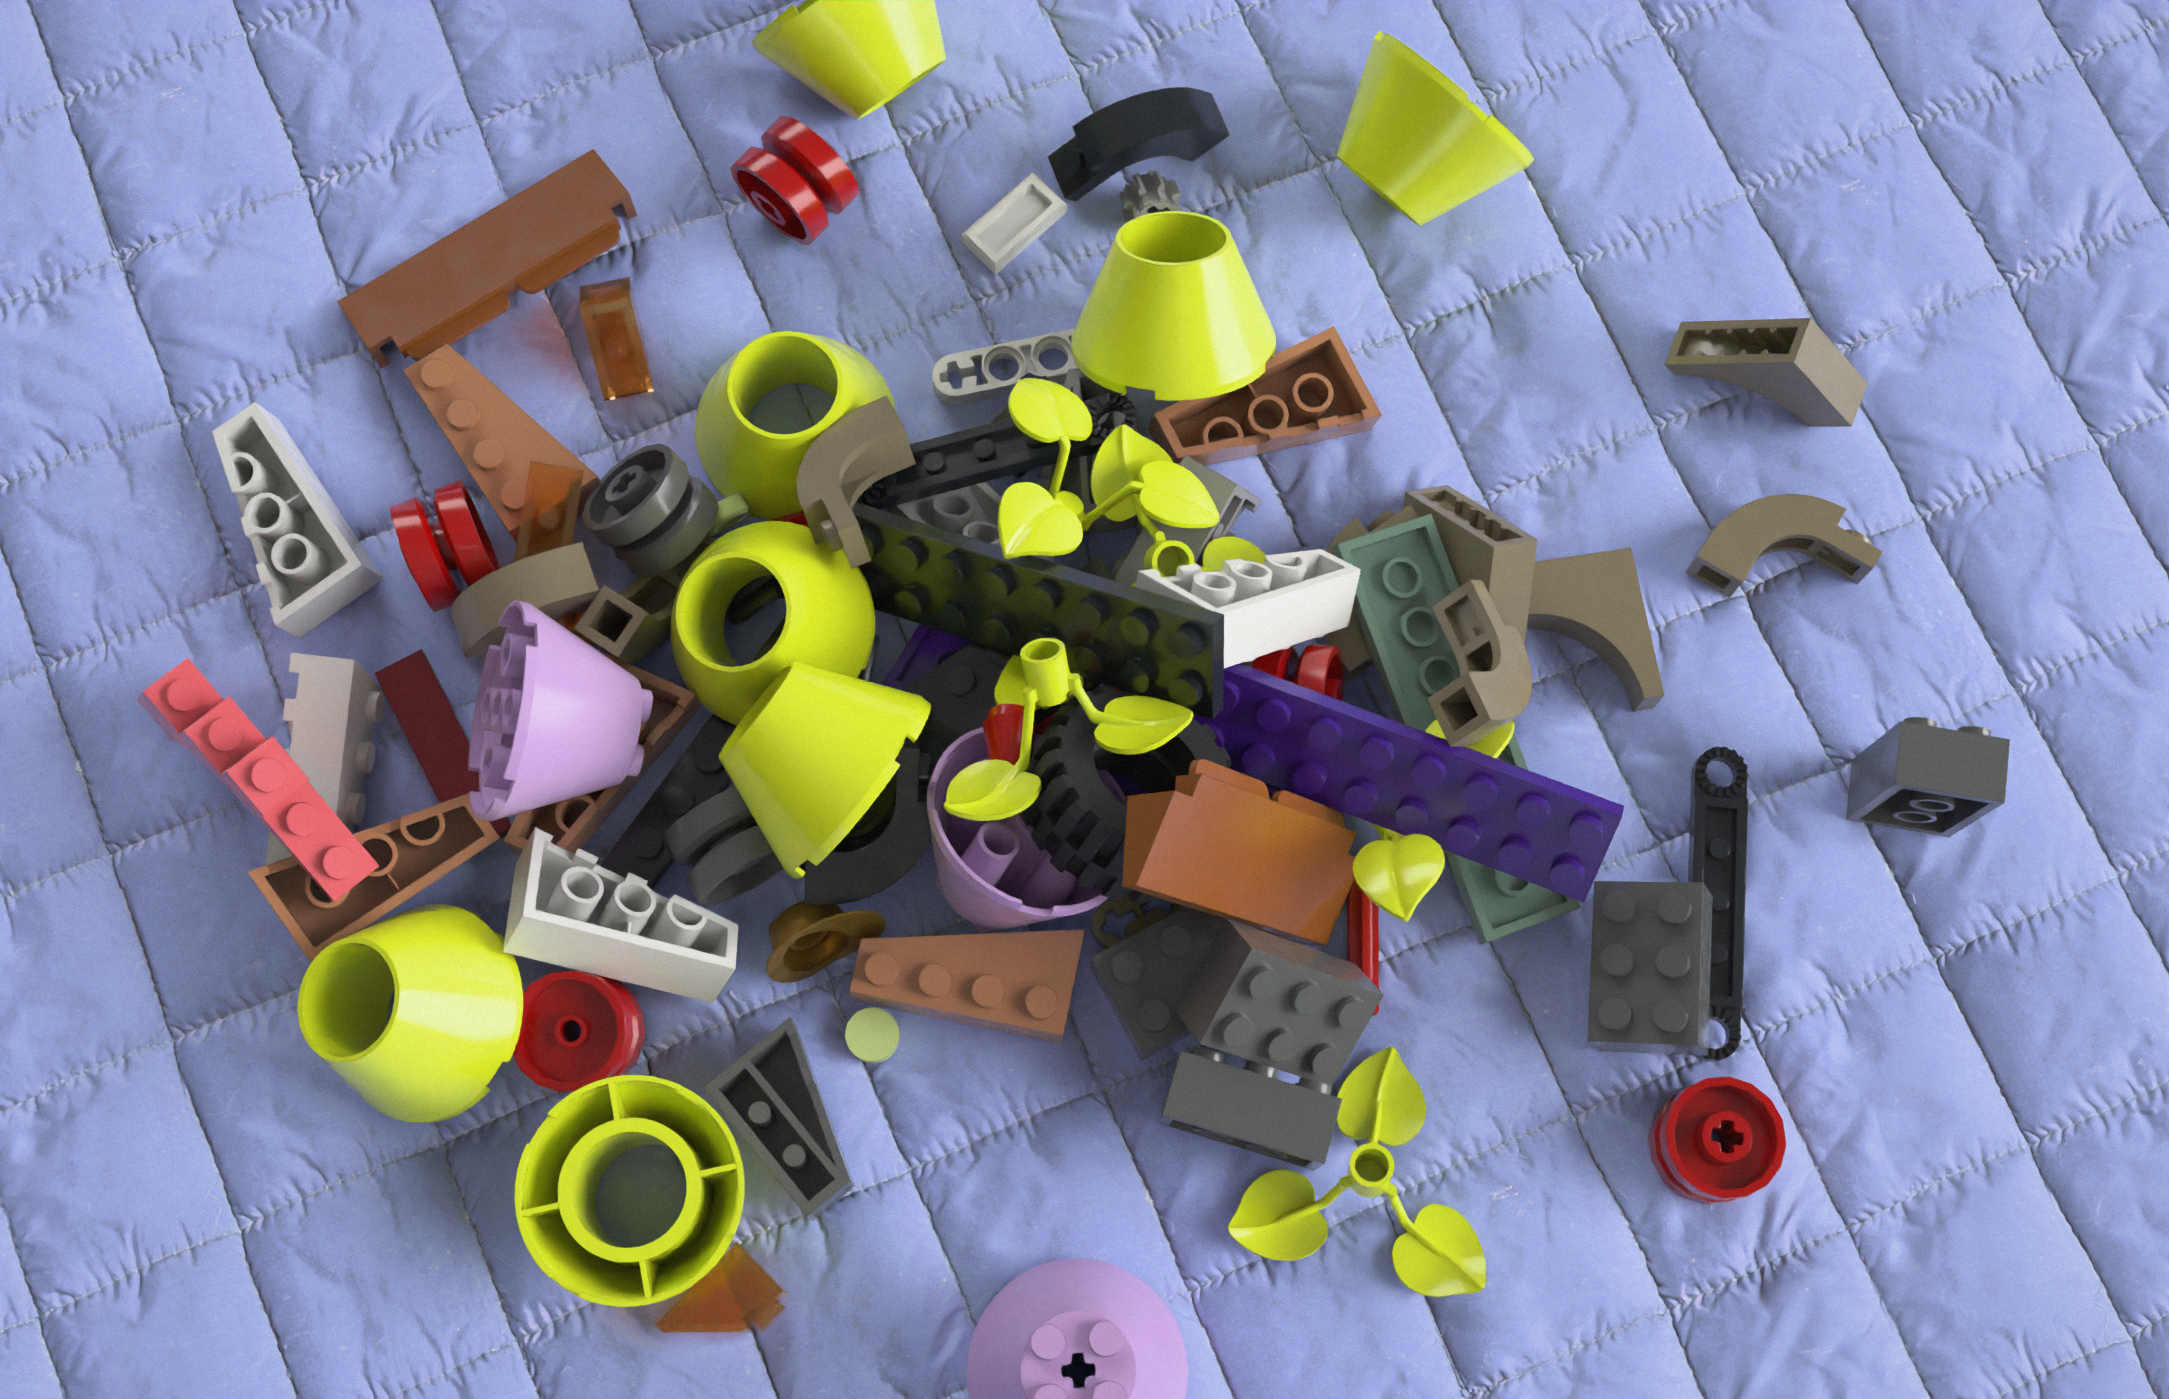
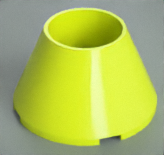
M806 0L797 8L795 5H792L759 32L751 42L759 54L856 121L889 102L946 61L935 0Z
M1379 31L1373 38L1336 157L1403 215L1418 226H1422L1527 169L1534 161L1527 148L1493 115L1487 116L1467 98L1469 94L1431 63L1388 33H1385L1383 36V33Z
M1164 211L1134 218L1118 230L1074 328L1071 345L1074 362L1080 371L1104 388L1125 395L1128 386L1155 391V400L1182 401L1225 394L1244 387L1259 378L1265 372V365L1270 356L1275 357L1276 335L1229 229L1220 221L1206 215L1185 211Z
M793 331L774 332L761 336L725 361L710 379L702 394L695 423L696 445L701 463L709 480L724 498L738 493L742 494L750 508L749 515L757 518L759 516L771 520L802 511L797 494V476L807 450L824 430L856 408L887 396L895 409L891 392L876 367L861 353L845 343L822 335ZM795 383L810 384L825 390L835 398L831 409L821 421L811 428L798 433H770L757 428L748 421L757 402L771 390L783 385ZM870 485L865 491H868L870 488L873 489L872 485Z
M766 521L737 528L709 545L695 559L680 583L671 615L670 635L674 659L685 684L690 691L697 694L698 701L713 714L735 725L740 723L769 684L792 661L857 678L861 670L866 669L875 636L874 604L867 581L859 566L851 569L842 549L832 552L827 540L815 544L809 527L791 522ZM774 575L783 590L786 601L784 628L778 641L768 653L750 664L739 666L731 656L724 638L726 611L733 597L743 586L759 577Z
M797 661L789 663L769 684L732 732L718 758L786 873L795 879L803 877L806 872L799 868L801 864L809 860L817 866L850 832L899 768L900 764L895 759L904 744L905 738L908 737L913 742L917 740L928 719L931 703L917 694Z
M446 904L421 905L405 910L330 944L315 957L303 977L298 994L297 1012L299 1025L306 1042L370 1106L393 1119L413 1123H432L450 1119L463 1113L479 1102L490 1091L487 1085L496 1074L502 1062L510 1061L515 1050L523 1015V990L519 968L514 955L503 952L504 937L501 934L494 933L479 918L480 915L470 910ZM395 989L394 1006L387 1024L388 1007Z
M622 1075L595 1081L574 1091L557 1103L547 1113V1118L537 1129L530 1143L526 1144L518 1165L515 1181L514 1201L519 1230L528 1251L540 1269L549 1278H552L560 1286L576 1296L590 1302L615 1307H638L658 1303L684 1292L705 1277L719 1262L732 1242L739 1226L745 1197V1176L740 1151L734 1136L721 1116L700 1096L680 1084L646 1075ZM642 1145L669 1147L678 1156L686 1176V1198L678 1219L664 1235L651 1243L632 1248L617 1246L603 1231L596 1214L595 1196L602 1174L615 1158L629 1149Z

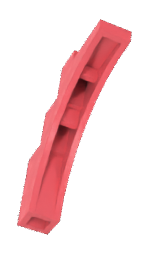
M189 658L145 689L136 699L171 741L178 742L196 756L249 808L332 902H336L379 867L372 856L308 782L309 778L273 736L266 739L230 696L223 699Z

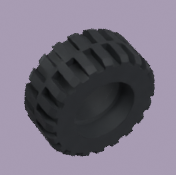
M1114 685L1097 687L1092 692H1086L1093 706L1101 712H1104L1105 706L1113 699L1125 696H1139L1121 689L1117 691ZM1076 696L1070 698L1065 706L1060 707L1032 748L1030 764L1025 772L1038 776L1041 780L1042 789L1034 803L1022 811L1026 826H1033L1034 830L1031 833V837L1040 851L1046 849L1052 856L1050 864L1060 873L1066 870L1075 876L1076 880L1074 883L1086 890H1090L1092 886L1102 890V896L1121 900L1126 894L1129 895L1130 901H1151L1154 896L1122 887L1127 806L1106 788L1096 769L1119 773L1137 783L1147 793L1175 791L1176 776L1189 775V767L1193 760L1206 759L1229 768L1232 765L1231 759L1225 747L1219 748L1215 743L1216 734L1207 723L1201 726L1194 718L1180 733L1154 750L1135 755L1116 754L1100 747L1095 740L1094 731L1099 724L1090 721Z

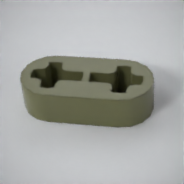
M1125 894L1121 900L1111 899L1097 908L1092 917L1091 933L1093 939L1100 947L1108 949L1181 910L1185 906L1171 902V913L1165 915L1158 908L1143 915L1140 908L1151 901H1130L1129 895ZM1112 912L1119 919L1133 912L1136 919L1124 927L1125 937L1118 940L1113 933L1104 935L1101 932V929L1106 925V914Z

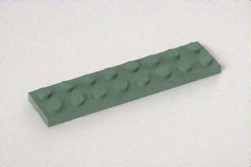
M1432 514L1338 543L1332 548L1334 556L1361 569L1353 608L1395 720L1424 732L1437 719L1428 698L1461 676L1454 652L1432 609V606L1459 588ZM1513 733L1509 743L1497 759L1528 770L1515 733ZM1445 851L1479 944L1496 940L1581 908L1576 899Z

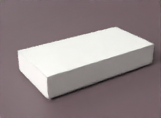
M1032 172L961 234L962 243L996 275L1067 212V204Z

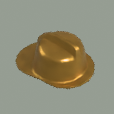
M805 900L800 901L785 909L769 925L768 932L773 952L767 960L766 972L771 980L780 983L797 982L811 977L833 962L858 951L861 938H878L884 932L886 921L881 914L871 910L844 912L837 904H805Z

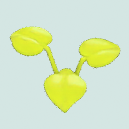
M1037 378L1018 379L1008 399V409L1013 422L1023 433L1035 440L1046 443L1058 441L1060 449L1049 491L1035 483L1019 482L1011 485L1004 492L998 509V532L1005 559L1027 555L1059 556L1073 552L1082 541L1083 531H1088L1096 519L1131 494H1139L1138 506L1141 511L1162 524L1180 528H1208L1218 524L1220 521L1218 510L1201 481L1183 466L1168 461H1152L1144 464L1139 471L1140 482H1130L1091 512L1085 514L1083 502L1078 496L1068 491L1059 490L1070 452V440L1084 441L1090 436L1092 432L1091 415L1077 395L1057 383Z
M1117 426L1100 446L1092 466L1090 487L1096 506H1099L1130 482H1140L1139 471L1144 464L1152 461H1168L1173 463L1168 453L1158 444L1138 434L1129 426ZM1139 494L1129 495L1103 514L1107 519L1115 522L1125 521L1135 514L1137 515L1140 524L1154 541V544L1148 548L1144 557L1145 570L1156 569L1160 572V577L1176 576L1178 566L1196 564L1194 563V555L1186 544L1176 540H1166L1164 533L1159 531L1148 516L1141 511L1138 506ZM1233 536L1220 537L1206 544L1202 553V566L1199 567H1201V572L1222 570L1224 560L1240 558L1243 561L1263 564L1266 554L1257 546L1242 538ZM1136 582L1130 586L1136 587Z
M1055 638L1033 640L1021 649L1020 656L1013 655L998 679L994 692L996 705L1018 704L1024 706L1019 760L1014 766L1007 761L997 759L980 761L967 766L950 782L947 788L946 801L943 804L944 810H947L952 815L968 820L993 821L1014 816L1034 803L1042 789L1041 780L1038 776L1025 771L1030 764L1034 711L1040 707L1048 709L1050 706L1066 703L1070 698L1076 696L1090 721L1099 724L1094 731L1096 743L1107 751L1124 755L1141 754L1162 746L1190 724L1194 717L1193 711L1172 702L1147 696L1116 698L1108 702L1104 712L1098 711L1082 688L1083 677L1077 673H1070L1064 643Z
M1437 719L1425 730L1429 734L1447 740ZM1509 721L1479 742L1464 747L1497 758L1512 738L1515 729L1514 721ZM1373 824L1381 840L1366 844L1356 855L1353 862L1355 880L1363 893L1374 904L1392 916L1408 922L1420 900L1434 886L1442 874L1445 864L1444 852L1440 844L1429 836L1422 834L1405 836Z
M1394 1047L1385 1048L1365 1059L1350 1073L1338 1091L1337 1097L1342 1099L1336 1120L1339 1130L1351 1139H1368V1143L1359 1146L1352 1153L1347 1176L1341 1177L1339 1182L1329 1192L1315 1201L1314 1188L1311 1182L1303 1175L1287 1169L1269 1171L1258 1177L1248 1187L1235 1215L1228 1225L1231 1237L1250 1252L1271 1260L1295 1261L1312 1255L1325 1243L1328 1236V1225L1319 1210L1328 1207L1345 1190L1351 1188L1355 1193L1366 1198H1374L1384 1194L1387 1196L1400 1225L1407 1231L1397 1238L1392 1249V1263L1395 1273L1407 1288L1420 1295L1437 1298L1478 1293L1484 1289L1486 1284V1261L1483 1249L1470 1223L1456 1210L1440 1204L1425 1206L1418 1213L1413 1223L1408 1218L1397 1195L1396 1186L1391 1183L1394 1173V1159L1385 1147L1379 1145L1378 1141L1388 1146L1404 1145L1420 1132L1426 1117V1103L1422 1090Z

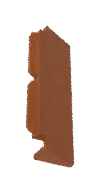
M592 149L338 300L337 303L381 369L390 363L380 347L392 340L405 359L410 356L413 360L419 361L445 344L452 345L505 313L510 306L508 297L520 289L527 294H536L616 246L620 240L618 230L621 227L617 216L611 210L613 207L619 205L628 220L636 216L637 213L627 189L596 151Z
M1197 759L1191 762L1189 775L1176 776L1175 791L1127 796L1122 887L1225 919L1228 918L1312 946L1327 945L1355 878L1353 874L1355 856L1348 853L1357 832L1345 828L1344 817L1338 810L1286 790L1276 791L1272 799H1269L1268 789L1264 782L1206 759Z

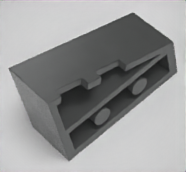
M789 1017L703 1088L805 1216L814 1221L855 1187V1183L798 1028L792 1018Z

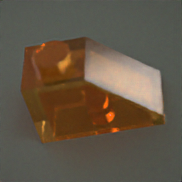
M630 277L580 286V312L604 401L654 391L641 320Z
M736 1243L713 1269L698 1281L655 1325L663 1333L669 1334L750 1333L755 1327L763 1332L786 1309L780 1301L789 1292L743 1245Z

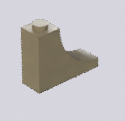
M1811 318L1681 322L1665 362V366L1674 375L1714 379L1760 394L1792 412L1808 427H1852L1868 384Z
M1449 485L1406 491L1403 509L1411 505L1419 517L1432 514L1459 587L1470 579L1482 580L1504 625L1516 626L1525 646L1538 539Z
M1631 547L1535 562L1527 629L1552 631L1570 637L1587 646L1599 655L1617 675L1626 691L1633 712L1653 709L1664 697V691Z

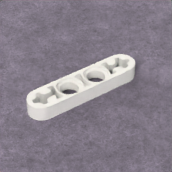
M1074 329L944 356L935 364L932 371L933 389L936 396L942 402L949 405H963L1010 395L1018 379L1027 373L1046 376L1057 384L1065 383L1068 369L1078 368L1072 356L1071 342ZM1056 348L1066 355L1068 359L1066 364L1058 370L1045 369L1038 360L1040 355L1048 349ZM999 359H1009L1017 364L1019 370L1012 379L1001 381L991 375V365ZM982 364V379L985 384H977L974 365ZM958 371V375L964 378L962 379L961 388L952 389L951 383L945 382L948 380V372Z

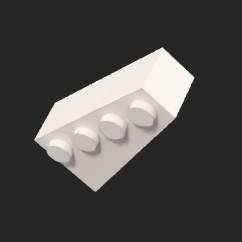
M254 402L212 431L231 492L236 495L243 517L240 520L245 535L250 538L258 564L255 566L261 584L266 587L272 607L269 609L275 626L300 638L384 579L278 418Z
M1322 549L1266 555L1263 564L1243 561L1241 558L1224 560L1222 570L1201 572V567L1197 564L1182 565L1177 567L1176 576L1160 577V572L1156 569L1138 571L1136 588L1224 614V668L1242 662L1253 661L1255 658L1268 653L1288 649L1292 645L1313 638H1320L1327 633L1348 627L1361 569Z
M290 653L288 672L299 673L296 698H285L283 720L288 721V731L291 737L290 748H286L285 751L309 778L308 782L353 834L355 824L360 825L365 814L366 799L361 791L364 775L372 771L375 762V745L371 742L374 723H380L384 714V693L381 692V687L355 660ZM270 831L265 865L292 856Z
M535 827L515 864L503 952L709 1003L714 1002L736 969L738 924L678 895L668 899L657 894L647 886V880L630 872L626 878L596 864L598 857L580 848L577 849L575 854L551 843L552 835Z

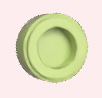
M741 493L718 501L719 507L716 520L708 534L711 536L719 534L738 524L749 515L750 508Z
M869 1007L856 1012L850 1018L845 1030V1039L848 1048L857 1059L866 1063H879L890 1058L896 1051L900 1041V1031L897 1022L890 1013L881 1008Z

